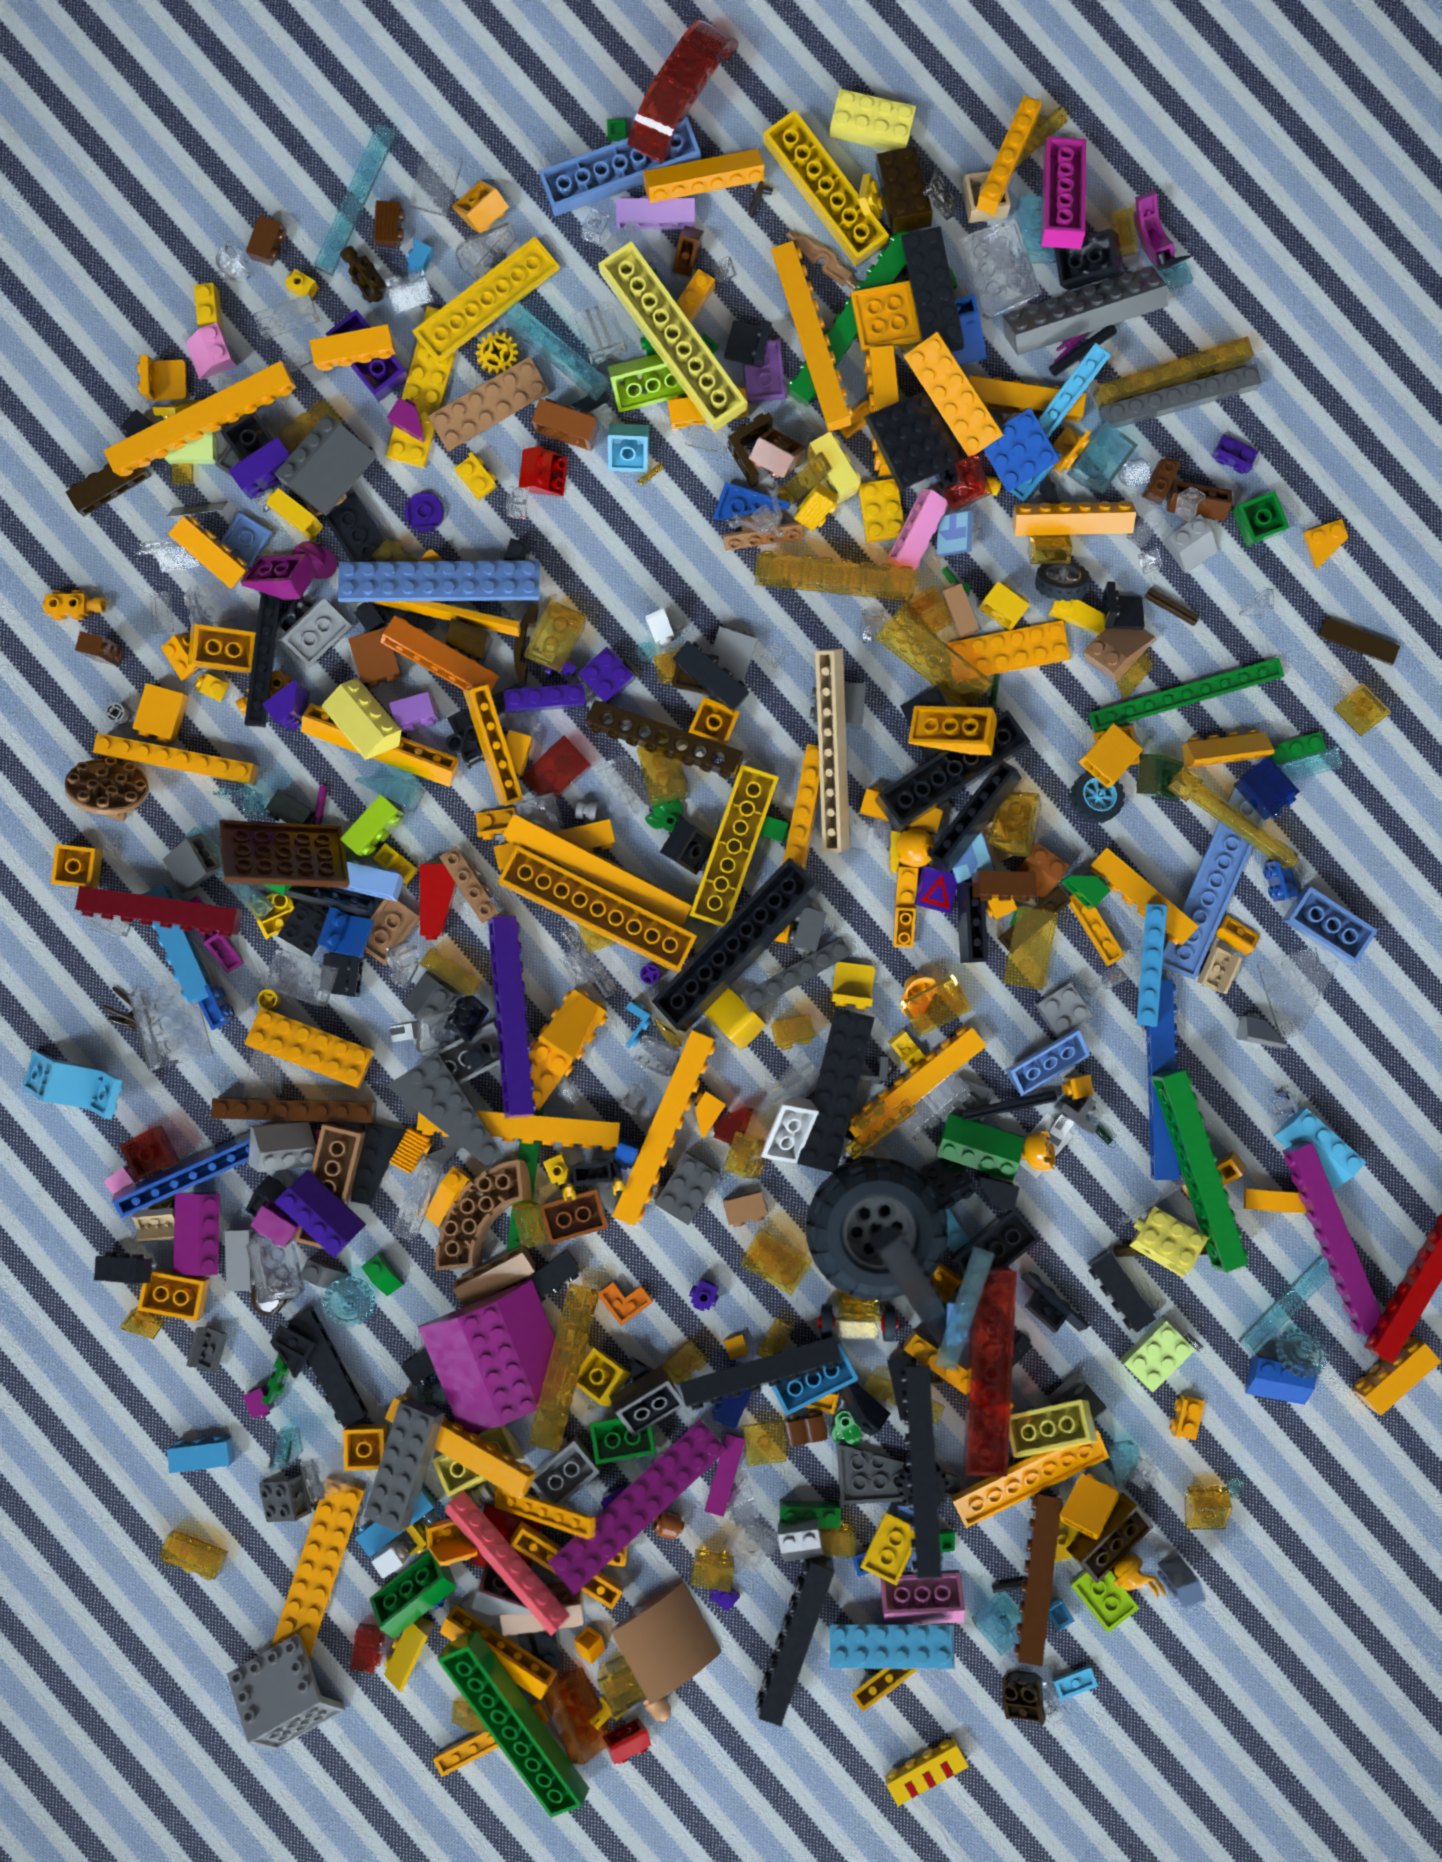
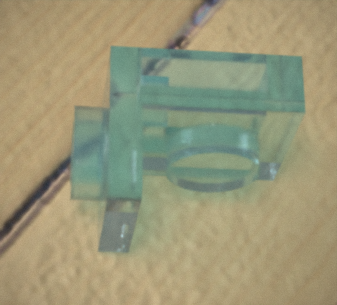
M1186 262L1172 268H1167L1162 274V279L1167 284L1170 292L1194 280Z

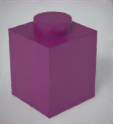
M266 1384L250 1390L242 1396L251 1418L256 1416L259 1419L269 1415L270 1410L275 1406L273 1402L269 1405L261 1403L263 1396L269 1393Z

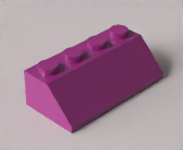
M181 1192L175 1194L173 1274L218 1275L219 1193Z

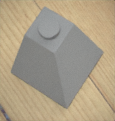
M1248 1013L1247 1016L1240 1017L1236 1039L1275 1048H1287V1044L1268 1022L1259 1019L1260 1015Z

